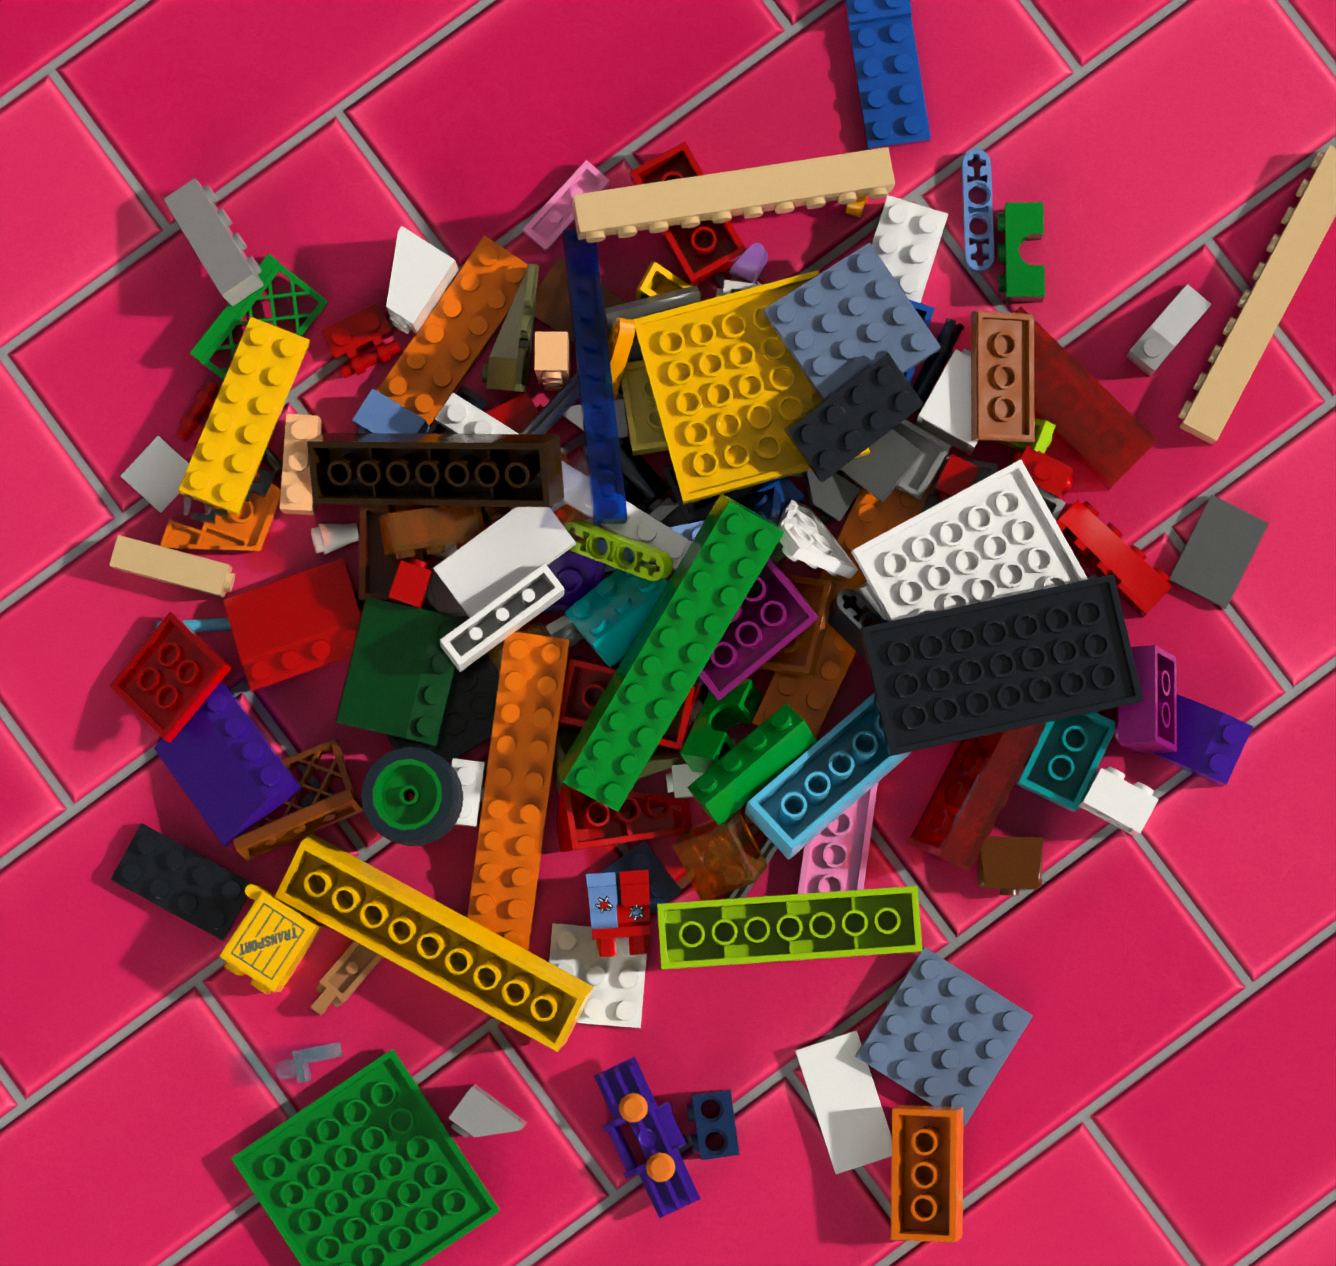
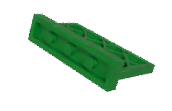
M269 253L259 265L262 272L258 276L264 286L234 306L229 303L190 352L193 358L206 366L223 381L226 377L224 372H228L229 368L219 369L209 360L217 350L231 349L233 360L235 355L234 348H238L239 344H233L232 331L238 325L248 324L249 320H241L248 311L249 319L253 317L252 306L256 301L270 299L272 318L258 320L273 322V326L277 327L276 321L295 319V334L299 336L304 334L328 303L325 298L280 264ZM279 272L290 280L291 293L273 295L271 282ZM294 284L301 288L303 292H295ZM268 287L269 295L261 296L264 290ZM309 295L319 303L312 313L298 315L296 296ZM292 297L294 315L276 317L273 299ZM307 318L302 326L299 327V319ZM229 336L230 345L221 346Z

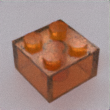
M736 811L720 826L712 820L685 830L673 845L701 901L756 883L768 867L740 811Z

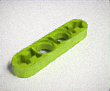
M575 520L563 525L576 542V545L569 549L572 552L649 581H656L671 574L673 562L669 554L664 550L583 520ZM572 530H575L577 536L583 538L588 536V538L576 541V536L572 534ZM599 537L604 538L607 542L608 549L605 554L600 552L597 547ZM626 547L631 548L634 552L635 559L632 564L628 563L624 558V549ZM656 560V565L660 566V570L656 571L657 568L655 565L650 563L644 564V561L650 562Z

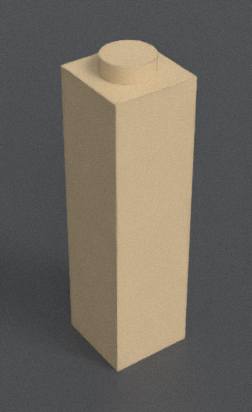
M121 535L117 536L109 566L116 570L221 598L225 597L226 591L231 592L235 581V574L231 573L233 568L229 564Z

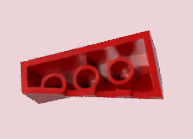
M1077 500L1056 521L1074 555L1098 577L1114 574L1119 596L1143 618L1172 588L1168 583L1170 580L1169 576L1156 566L1153 569L1144 561L1146 555L1133 544L1129 547L1120 539L1123 536L1122 533L1111 523L1105 525L1097 518L1099 512L1090 503L1085 501L1082 504Z

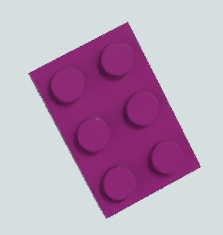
M1156 645L1131 647L1144 701L1117 707L1118 721L1115 722L1114 731L1118 744L1139 754L1177 752V658Z

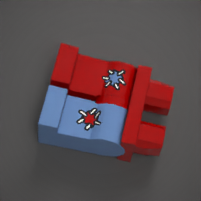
M649 870L619 872L622 904H618L615 872L586 874L593 941L596 940L600 958L617 956L616 939L629 938L630 955L647 954L648 937L651 936Z

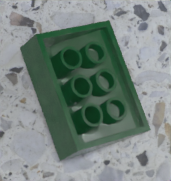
M365 597L335 723L423 745L436 746L455 665L441 648L440 639L466 620Z

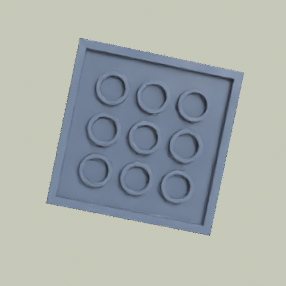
M870 242L768 306L762 312L821 400L884 352H888L904 374L941 349V346Z
M922 947L923 951L919 952L855 1057L933 1106L964 1107L963 1125L965 1126L1033 1015L926 947Z

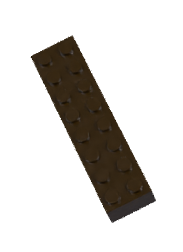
M323 433L307 441L313 504L551 507L565 498L559 434Z

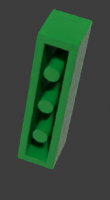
M785 703L687 788L701 808L720 826L818 741L805 721Z

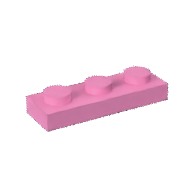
M586 160L523 228V232L547 252L575 222L572 208L573 195L602 191L610 184V180Z

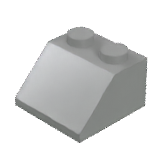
M476 1084L471 1086L449 1116V1119L454 1122L451 1128L465 1138L470 1135L475 1138L520 1131L527 1124L525 1120Z

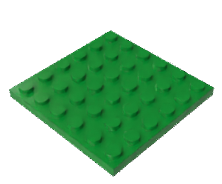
M391 1049L231 1158L301 1266H420L501 1211L394 1049Z

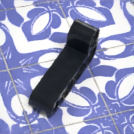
M845 589L839 592L832 600L828 623L867 661L860 629L866 626L885 623L886 621L857 592ZM874 696V705L878 710L876 698Z

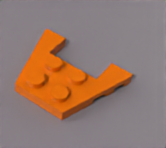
M258 471L253 480L256 483H260V473ZM271 483L265 497L251 492L250 501L244 502L239 516L227 512V518L215 515V524L204 522L202 530L169 519L160 546L170 549L261 551L280 502L281 489ZM211 505V506H210V509H209V511H208V514H210L211 509H219V508L214 507V506Z

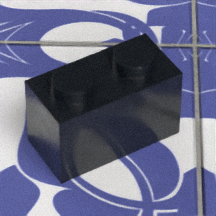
M628 442L611 450L592 471L608 490L643 512H647V508L660 496L663 497L670 489L665 481L640 455L633 456L632 447Z

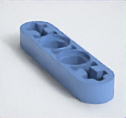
M974 149L966 153L961 166L964 256L967 268L973 273L980 274L988 271L994 261L992 177L990 157L983 150ZM973 157H978L979 162L984 163L985 166L980 168L979 180L968 183L967 178L971 180L974 178V169L968 166V164L972 163ZM986 178V182L980 181V179ZM976 187L983 189L986 193V200L981 204L971 202L968 197L971 189ZM974 219L985 221L987 224L986 233L983 235L973 234L969 228L970 222ZM988 240V244H982V255L988 256V260H984L982 266H977V261L971 260V257L975 256L977 251L976 243L970 245L969 241L979 243Z

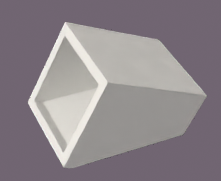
M403 226L400 227L397 234L386 308L390 314L389 319L393 321L392 325L408 334L410 330L414 333L418 332L459 273V269L453 258Z
M955 349L918 415L915 425L950 443L953 447L970 456L978 441L971 440V351L963 349L961 352Z

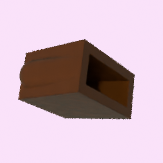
M978 836L977 883L979 887L983 889H1000V895L1019 896V890L1039 889L1042 885V847L1044 837Z

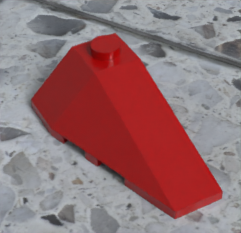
M568 785L561 786L556 816L561 853L693 833L687 800L648 794L631 789L620 810L617 812Z

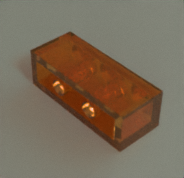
M440 506L387 513L379 517L384 554H395L396 559L415 557V551L426 550L427 555L445 553V547L456 546L458 550L484 531L481 506Z

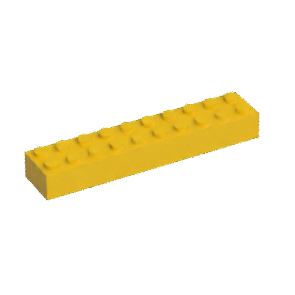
M314 834L301 841L275 895V898L556 1052L567 1042L594 989L588 983Z

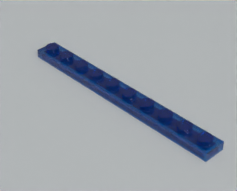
M576 229L563 230L562 237L594 525L622 524L627 522V509L597 242L588 243L586 239L578 240Z

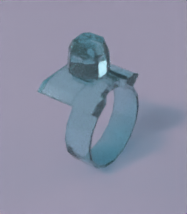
M336 1042L293 1051V1061L292 1059H287L275 1065L277 1077L289 1079L295 1078L296 1074L298 1084L312 1081L308 1063L343 1056L341 1043Z

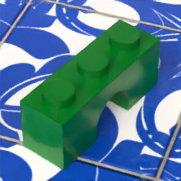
M1043 202L1005 203L1003 212L997 213V230L1003 231V243H998V262H1004V275H998V293L1004 294V303L1043 302L1045 298V266L1030 265L1023 261L1019 254V246L1028 240L1042 239L1044 235Z
M745 679L720 701L709 689L707 699L700 713L697 714L693 728L688 738L684 741L680 752L693 772H706L735 747L727 733L723 732L729 725L737 722L751 723L762 700L761 694L751 679Z

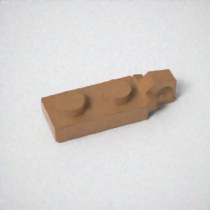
M354 941L319 981L320 984L316 990L321 995L311 1005V1008L321 1016L331 1004L339 1008L384 957Z

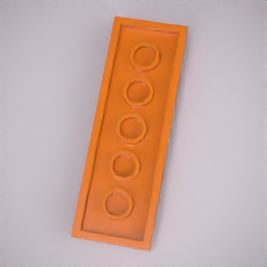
M484 235L377 391L423 418L431 427L451 394L459 387L506 319L528 264Z

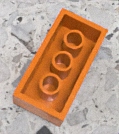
M898 1105L892 1108L891 1240L956 1243L962 1238L964 1107Z

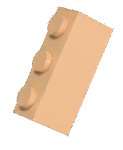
M535 332L534 370L538 384L544 385L545 390L560 391L571 379V346L567 332Z
M286 414L280 510L284 514L316 515V504H313L307 441L321 435L322 420L319 416Z

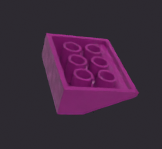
M771 556L699 675L718 701L819 619Z

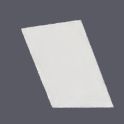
M157 436L125 470L121 477L161 513L179 494L178 489L189 463L163 439Z

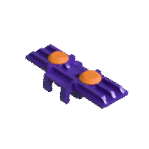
M632 1057L594 1075L614 1119L602 1125L604 1132L608 1131L626 1171L623 1173L625 1178H630L636 1174L640 1175L658 1217L661 1218L700 1200L701 1198L678 1151V1148L686 1145L689 1141L685 1133L681 1134L671 1112L674 1110L671 1102L668 1101L660 1106L657 1105L636 1057ZM627 1121L630 1122L647 1159V1162L638 1166L619 1126Z

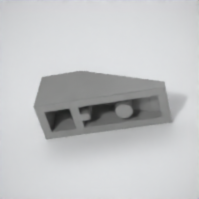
M1187 284L1131 348L1126 357L1150 377L1212 304Z

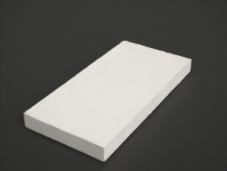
M515 507L433 569L471 618L544 563L549 565L575 546L576 542L550 507Z
M857 1030L795 1050L835 1174L892 1156V1136L869 1066L855 1057L861 1047Z

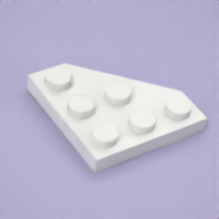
M791 500L786 505L778 526L784 531L779 540L783 545V553L792 561L800 560L814 569L819 567L825 569L833 576L838 574L851 579L858 571V568L810 506Z

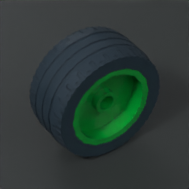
M404 747L392 750L375 761L371 769L368 770L365 781H363L361 801L368 821L380 835L395 843L406 846H422L433 843L449 833L460 817L463 807V791L460 779L454 768L444 758L429 750L418 747ZM410 795H415V798L409 801Z

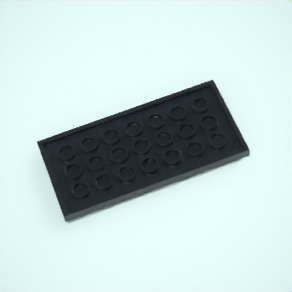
M1114 574L866 626L860 629L889 757L1144 701Z

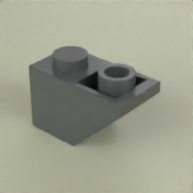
M812 470L801 473L808 505L831 521L840 522L861 489L854 485L855 482L841 471L838 474H833L824 482L819 481Z

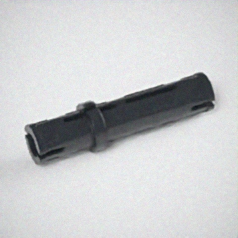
M946 318L945 324L937 338V342L941 346L940 351L927 358L913 386V389L924 405L947 360L952 357V350L962 330L965 328L960 323L958 325L955 324L956 321L950 318ZM923 405L922 407H920V408H919L918 410H916V411L921 412V410H922V408L924 407V405Z

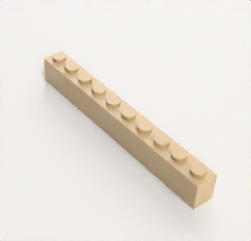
M1331 145L1328 146L1324 153L1318 151L1310 165V168L1315 170L1310 180L1304 178L1295 194L1300 197L1296 207H1288L1280 222L1286 226L1280 236L1274 234L1266 251L1271 253L1267 262L1263 263L1260 261L1251 277L1256 280L1252 290L1245 289L1237 303V306L1242 308L1236 319L1230 317L1222 334L1227 336L1222 347L1216 344L1207 360L1212 363V366L1207 374L1201 372L1193 387L1194 390L1198 391L1192 402L1186 400L1178 415L1179 418L1183 419L1179 428L1211 445L1218 440L1336 216V148Z
M885 147L573 195L572 208L578 240L586 239V242L594 243L605 240V236L618 234L619 238H627L636 235L637 231L649 229L650 233H659L668 230V226L680 224L681 228H692L700 225V221L712 220L713 223H724L730 221L732 216L744 215V218L750 219L762 216L763 212L775 210L777 214H783L793 211L794 207L806 205L807 209H816L825 206V202L838 200V204H848L855 202L857 197L869 196V199H880L888 196V193L892 191L895 179L889 148Z

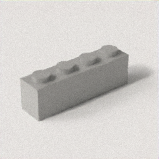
M194 178L164 198L165 203L220 294L232 306L264 286L258 276L262 272L261 268L252 256L247 258L243 251L247 248V245L237 232L233 234L229 226L233 223L223 208L217 209L214 203L218 201V198L208 184L203 187Z

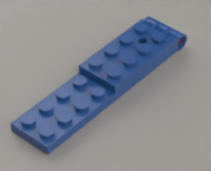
M844 0L868 150L931 141L911 17L910 0Z

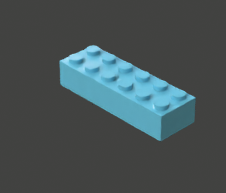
M874 693L748 801L745 814L788 860L912 753L908 752L889 757L879 712L874 705Z

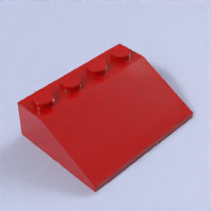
M344 558L223 600L239 658L251 691L351 657L362 607Z

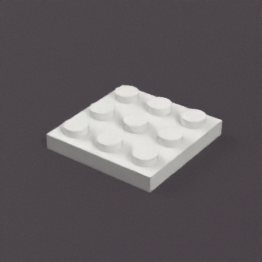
M552 923L549 963L594 987L576 1023L641 1028L647 954L630 955L629 938L616 939L617 956L600 958L596 940L593 941L592 927Z

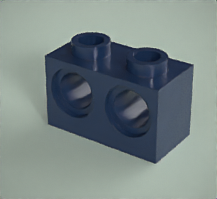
M731 1089L692 1094L693 1101L687 1102L689 1122L696 1121L697 1134H691L693 1153H700L701 1160L740 1155ZM709 1099L715 1100L720 1106L718 1115L713 1118H707L701 1112L702 1103ZM718 1132L724 1137L722 1148L711 1150L706 1146L705 1139L709 1133Z

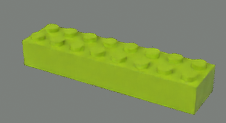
M918 886L657 904L662 970L923 951Z

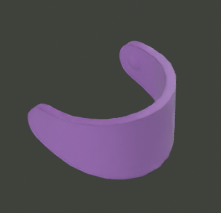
M761 243L752 244L734 263L728 274L755 284L769 257L768 252Z

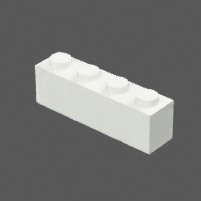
M544 563L440 639V646L459 672H461L562 598L565 589Z

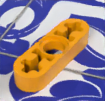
M617 317L614 321L595 385V400L598 402L616 399L635 335L634 320Z

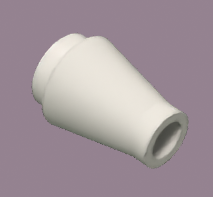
M355 522L350 524H318V527L311 528V537L316 553L323 552L325 555L350 543L359 541Z

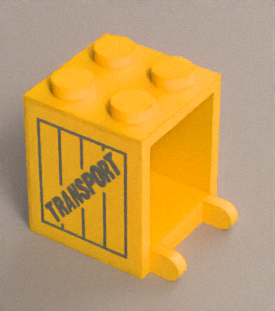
M250 884L245 888V894L255 902L219 957L226 961L223 966L237 976H244L246 974L253 978L250 984L265 994L281 992L323 927L292 906L275 898L274 894L261 886Z

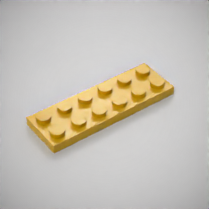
M250 317L180 484L179 493L239 516L309 347V339Z

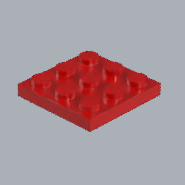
M169 612L109 686L164 740L171 743L232 668L181 619Z

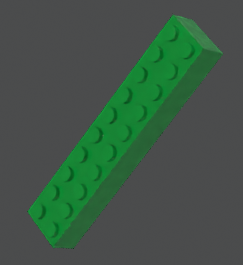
M722 493L720 494L556 773L564 784L617 812L620 810L784 534V531L775 523Z

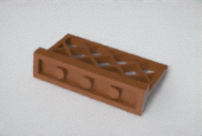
M336 738L283 760L290 772L293 767L299 764L307 766L301 781H297L303 789L295 794L290 802L286 801L282 804L287 806L283 817L273 820L268 818L269 815H267L255 825L253 830L233 839L236 851L246 861L364 811L361 800L356 795L339 741ZM333 750L335 759L330 769L317 765L322 754ZM314 770L327 774L320 789L307 785ZM333 777L343 780L346 790L334 795L326 792ZM304 790L317 794L313 803L307 807L297 805Z

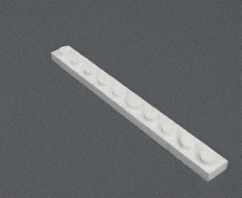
M455 393L451 394L435 418L437 423L455 434H519ZM562 461L565 497L562 499L563 502L610 531L664 550L672 559V570L676 571L692 543L690 540Z

